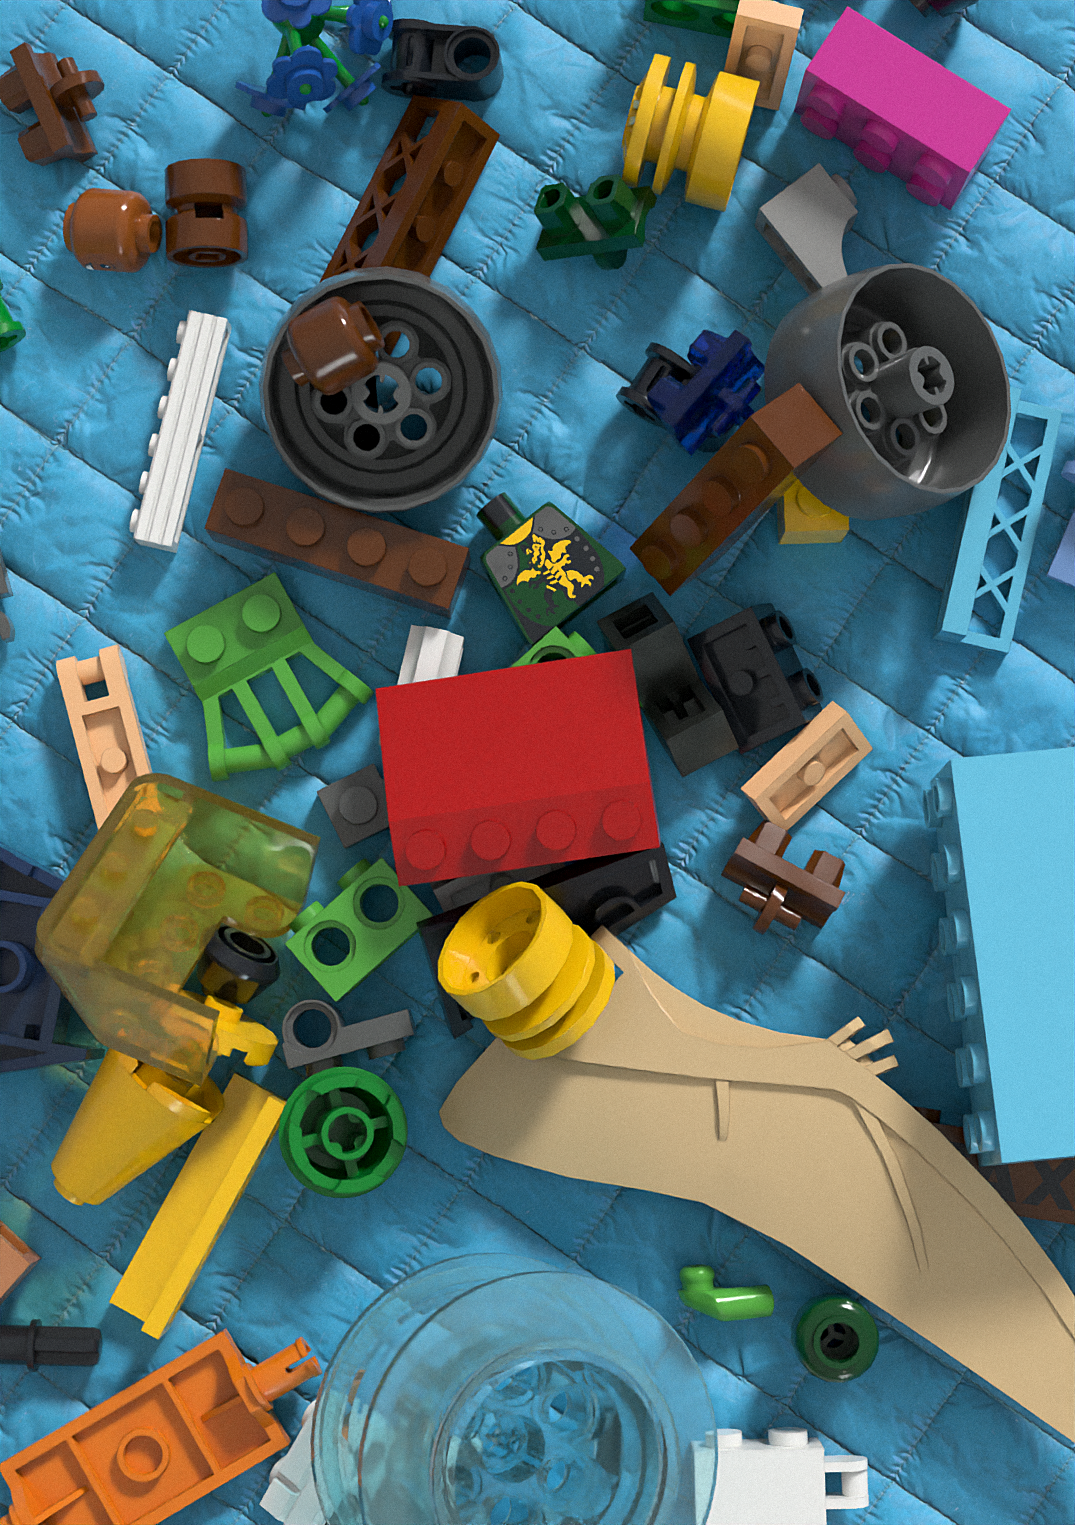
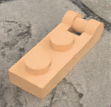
M117 644L99 649V656L78 661L76 656L56 661L57 674L98 830L103 832L164 815L120 646ZM105 680L109 696L88 701L85 685Z

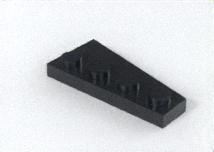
M662 841L659 848L587 858L526 881L527 883L538 885L566 913L572 924L579 925L589 937L601 925L617 936L677 898ZM480 899L416 922L445 1021L454 1040L473 1028L470 1021L476 1017H473L453 999L439 982L438 959L446 938L459 919Z

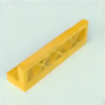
M238 1072L234 1073L222 1095L225 1104L224 1109L216 1117L215 1121L203 1129L109 1300L110 1303L144 1321L145 1323L141 1331L156 1339L162 1337L170 1329L279 1129L281 1114L287 1099Z

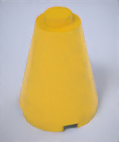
M137 1025L129 1033L125 1026L114 1037L51 1162V1170L55 1176L54 1186L71 1203L76 1205H83L84 1203L100 1205L215 1121L216 1117L224 1109L223 1096L211 1077L205 1073L198 1081L185 1068V1065L192 1057L166 1037L149 1028Z

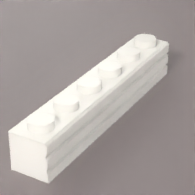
M189 310L187 321L181 320L179 323L176 343L181 344L178 358H171L167 371V381L171 382L169 395H163L159 403L158 419H162L159 434L153 433L149 443L148 456L153 457L150 471L143 472L139 484V494L144 496L140 510L134 509L130 520L129 530L134 533L133 539L139 545L177 553L232 330L227 318Z

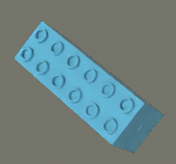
M1075 747L950 759L930 781L931 789L923 790L922 803L927 828H936L939 853L931 854L930 868L935 892H944L947 917L939 918L938 931L942 955L944 957L952 956L955 982L947 984L946 993L950 1019L952 1022L960 1021L964 1048L955 1049V1069L960 1088L969 1087L972 1114H964L963 1133L968 1154L977 1153L979 1167L1075 1158Z

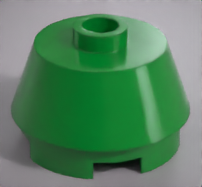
M355 1067L329 1068L313 1074L304 1080L288 1098L279 1122L280 1150L290 1172L308 1189L332 1198L357 1197L382 1185L399 1166L407 1144V1118L403 1105L395 1091L377 1075Z

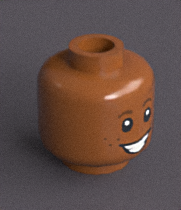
M90 188L78 197L76 203L73 202L68 206L63 220V237L66 248L74 253L75 258L84 268L135 273L146 265L151 253L158 251L162 241V224L159 216L152 213L150 203L141 193L129 190Z

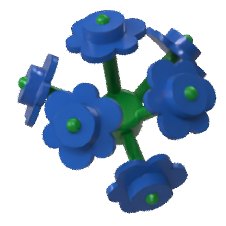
M261 0L262 13L282 34L276 59L272 63V73L266 81V87L242 81L236 82L235 88L252 96L249 106L260 110L264 117L272 115L285 117L288 108L305 110L309 102L323 101L330 98L336 90L333 77L338 79L345 90L323 108L326 113H329L340 102L348 111L352 110L357 104L361 106L368 104V95L377 88L369 77L381 65L376 62L355 80L319 35L323 31L325 21L346 23L351 28L348 37L351 52L359 55L367 53L368 55L375 56L380 52L383 41L388 38L393 27L391 0H353L352 5L332 6V0Z

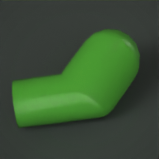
M706 1264L687 1265L679 1272L682 1288L678 1289L677 1292L687 1307L719 1321L762 1318L773 1314L774 1298L772 1290L767 1284L735 1288L714 1286L715 1271L710 1265Z

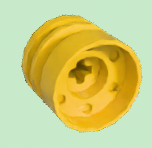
M656 53L649 70L639 86L636 87L621 144L624 163L622 180L627 186L637 188L646 161L655 163L657 167L652 191L655 194L661 195L668 185L674 169L687 172L685 202L725 212L744 147L760 81L720 71L713 81L707 97L695 94L696 64L686 62L677 89L667 87L672 57Z
M522 881L501 886L474 904L459 919L446 938L438 959V980L445 991L473 1017L480 1018L488 1030L495 1037L500 1038L505 1046L516 1056L529 1060L553 1056L574 1044L594 1025L606 1007L615 983L614 962L604 949L591 940L579 925L572 924L566 913L538 885Z

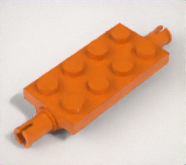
M227 1328L223 1329L0 1463V1472L10 1488L13 1503L9 1505V1513L0 1518V1525L158 1524L289 1445L291 1440L273 1410V1401L314 1376L318 1377L322 1374V1369L316 1356L311 1357L295 1368L289 1367L309 1354L308 1352L312 1350L303 1337H299L293 1344L253 1367L250 1363L245 1362Z

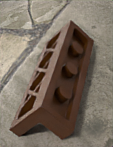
M413 95L320 282L353 269L384 266L419 272L430 277L500 134L462 102ZM427 117L436 118L429 134L416 142ZM407 173L401 189L389 197L395 181ZM379 228V233L373 245L362 252L361 249L368 235ZM392 331L383 339L385 347L383 349L386 354L391 355L402 332Z

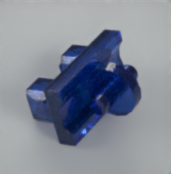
M736 329L728 338L710 330H703L690 345L687 354L688 360L698 370V373L686 386L671 376L661 378L647 394L648 402L659 416L676 445L690 456L694 454L711 433L720 438L733 423L741 427L755 413L749 404L762 390L756 381L763 375L765 366L751 350L752 343L750 339Z

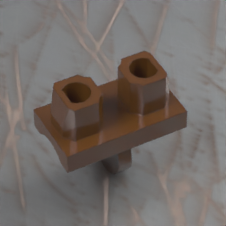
M26 42L12 49L10 54L15 65L0 76V99L9 111L21 114L34 107L39 119L38 122L18 133V141L25 158L31 163L45 166L65 157L85 162L97 155V150L85 122L97 116L92 100L104 90L105 84L100 73L95 70L79 71L73 57H66L58 61L56 55L51 52L34 53L31 45Z
M763 820L748 840L745 838L741 839L728 859L721 876L742 886L744 889L738 901L759 912L753 923L752 930L763 935L772 920H775L795 931L801 919L822 929L830 915L838 909L846 893L838 889L845 863L828 852L819 850L813 851L804 869L784 860L782 856L792 837L788 834L787 830L768 820Z

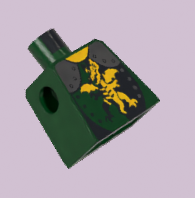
M503 492L488 502L476 515L497 541L480 556L481 567L529 650L555 626L559 630L563 629L625 579V566L550 501L526 518L506 492Z

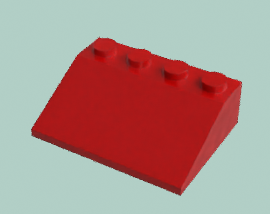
M631 649L375 689L388 822L399 887L660 847L661 837Z

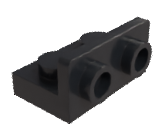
M771 603L751 606L687 639L714 699L726 716L739 746L740 754L750 752L802 725L808 724L823 710L820 705L823 702L821 686L811 670L808 668L803 669L793 648V645L796 644L793 627L785 614L779 610L776 611Z

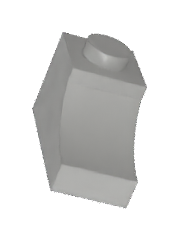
M818 163L759 208L755 222L756 229L809 295L848 276L842 257V238L852 230L858 214L854 207L857 204V199L850 186L841 176L833 174L830 177L821 164Z

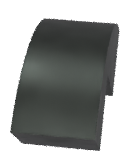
M653 592L596 621L611 652L626 649L632 650L639 701L642 703L641 710L682 777L739 748L722 708L699 679L675 621Z

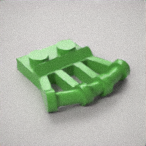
M275 572L164 633L188 676L193 689L203 704L208 741V761L213 782L229 780L230 773L275 767L278 772L292 765L291 757L313 745L319 750L330 744L331 740L329 737L359 702L365 705L374 694L366 684L314 643ZM300 655H303L339 685L317 714L288 664L289 661ZM271 671H274L302 722L279 736L276 734L249 683ZM233 692L236 694L262 744L227 748L222 698Z

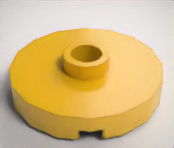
M163 987L151 1009L154 1018L162 1019L161 1022L166 1025V1029L171 1033L220 1057L222 1055L229 1057L233 1048L247 1052L243 1061L246 1065H267L279 1042V1039L273 1032L243 1014V1010L240 1007L217 996L208 995L205 997L176 987Z

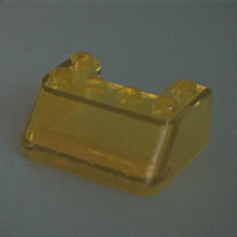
M149 773L139 776L129 784L39 918L34 944L36 956L93 1036L101 1044L201 1087L217 1059L219 1037L216 1033L220 1011L179 993L204 954L213 934L222 923L259 938L279 937L291 929L289 924L301 913L306 904L321 837L173 776L162 773Z

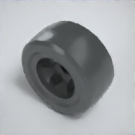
M912 263L888 264L867 268L841 278L799 302L780 321L769 344L764 369L766 405L797 383H800L843 433L799 478L802 485L817 499L847 517L866 521L924 512L948 502L983 481L997 464L1007 441L1011 418L1010 383L1003 354L990 325L976 304L954 282L935 270ZM854 356H857L862 362L863 375L856 369ZM861 403L868 408L870 422H867L862 415ZM896 429L900 432L898 443L895 437Z
M388 266L353 269L327 278L301 295L278 321L264 351L259 379L262 419L273 448L291 474L315 494L344 508L371 513L408 511L438 500L463 483L482 461L497 431L503 400L501 365L491 336L473 308L446 285L419 272ZM335 296L344 298L351 305L360 301L374 319L383 339L392 331H400L409 340V349L401 357H391L385 353L383 348L378 350V368L373 373L342 390L347 397V405L343 411L337 414L329 413L323 409L321 405L323 393L315 389L311 383L303 387L296 383L282 358V352L290 348L287 341L288 323L323 301ZM424 368H434L442 377L440 388L432 394L421 392L415 384L418 372ZM374 375L380 376V382H384L385 375L390 376L398 384L393 391L394 399L397 402L387 409H383L382 404H379L378 409L373 408L365 401L370 394L365 383ZM410 414L420 415L427 423V431L417 440L408 439L400 430L404 417ZM363 424H371L377 428L380 434V441L376 447L365 449L355 444L353 433L357 427Z

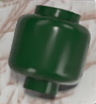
M823 1293L810 1298L798 1309L791 1326V1343L797 1358L811 1375L826 1382L845 1383L859 1378L872 1366L879 1351V1331L872 1315L857 1300L843 1293ZM839 1323L842 1326L843 1333L835 1331L833 1324ZM827 1329V1333L820 1339L823 1331ZM833 1338L839 1340L837 1343L829 1345Z

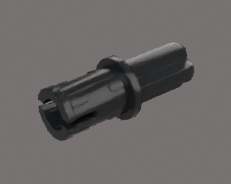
M32 1319L30 1325H0V1364L27 1365L29 1372L38 1371L40 1365L94 1367L99 1364L103 1342L101 1330L96 1327L42 1326L40 1319Z

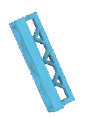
M1010 387L1011 418L1007 441L1000 458L983 481L965 491L932 637V639L1001 655H1007L1010 651L1063 410L1019 400L1022 389ZM1015 417L1045 423L1039 448L1020 459L1010 444ZM1037 458L1032 478L1025 465ZM1006 459H1007V461L1009 462L1010 465H1009L1008 467L1004 468V467H1005V462H1006ZM1015 472L1029 493L1026 508L1006 520L996 502L1001 480ZM1023 519L1018 538L1011 526ZM992 520H994L997 526L991 529ZM1002 532L1015 553V559L1012 569L992 580L983 566L988 540ZM1010 579L1006 599H1004L997 586ZM980 580L983 584V587L977 590L978 583ZM987 592L1002 614L997 637L968 631L974 601Z

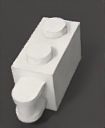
M772 1428L768 1430V1439H742V1431L738 1429L703 1431V1440H689L692 1525H827L826 1509H857L869 1506L867 1457L856 1455L824 1456V1447L818 1437L808 1438L807 1429ZM841 1472L842 1492L825 1491V1473Z

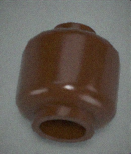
M335 296L323 301L288 323L287 341L290 348L282 352V358L289 373L299 386L303 387L311 383L315 389L324 395L330 396L373 373L379 365L378 350L385 347V343L374 319L360 301L351 305L344 298Z

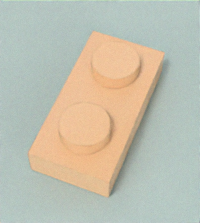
M740 0L724 72L760 81L755 101L756 106L779 111L804 9L780 4L772 0Z
M831 701L740 789L764 820H768L788 831L873 748L848 712L834 701Z

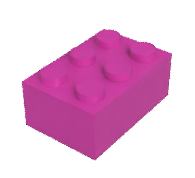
M848 6L807 66L794 112L801 116L802 124L813 134L827 140L832 139V137L837 138L854 149L853 154L855 158L867 168L878 173H884L885 170L905 181L909 193L919 201L930 206L941 204L949 210L952 209L990 151L1011 111L1004 104Z

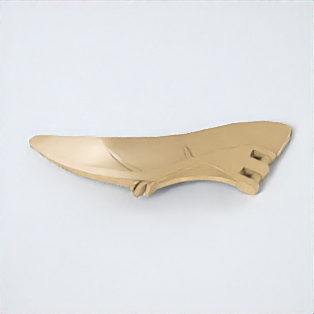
M601 925L590 938L604 949L614 964L624 973L614 983L609 1001L594 1025L571 1046L553 1056L536 1060L516 1056L505 1046L500 1038L496 1037L456 1082L440 1108L439 1114L443 1127L458 1141L492 1156L569 1178L647 1190L702 1202L787 1245L942 1349L1075 1443V1296L1033 1235L990 1183L937 1128L897 1092L876 1077L899 1067L895 1054L877 1061H873L867 1056L894 1042L888 1029L855 1045L850 1038L866 1026L859 1016L827 1039L780 1033L739 1021L706 1007L673 987L645 965L606 927Z

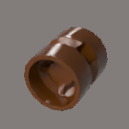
M211 158L188 159L168 165L164 170L165 204L168 209L175 212V215L165 222L167 259L178 265L199 268L227 267L246 261L248 259V224L246 219L238 215L247 206V172L245 167L235 162Z

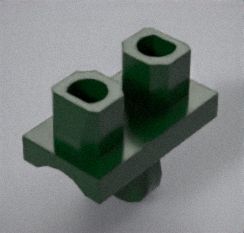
M619 174L598 177L596 181L590 184L586 196L574 197L564 183L545 185L540 190L534 208V213L543 227L536 250L544 261L592 254L596 264L602 270L619 269L626 261L628 249L643 247L646 216L649 210L655 207L657 197L650 186L629 189Z

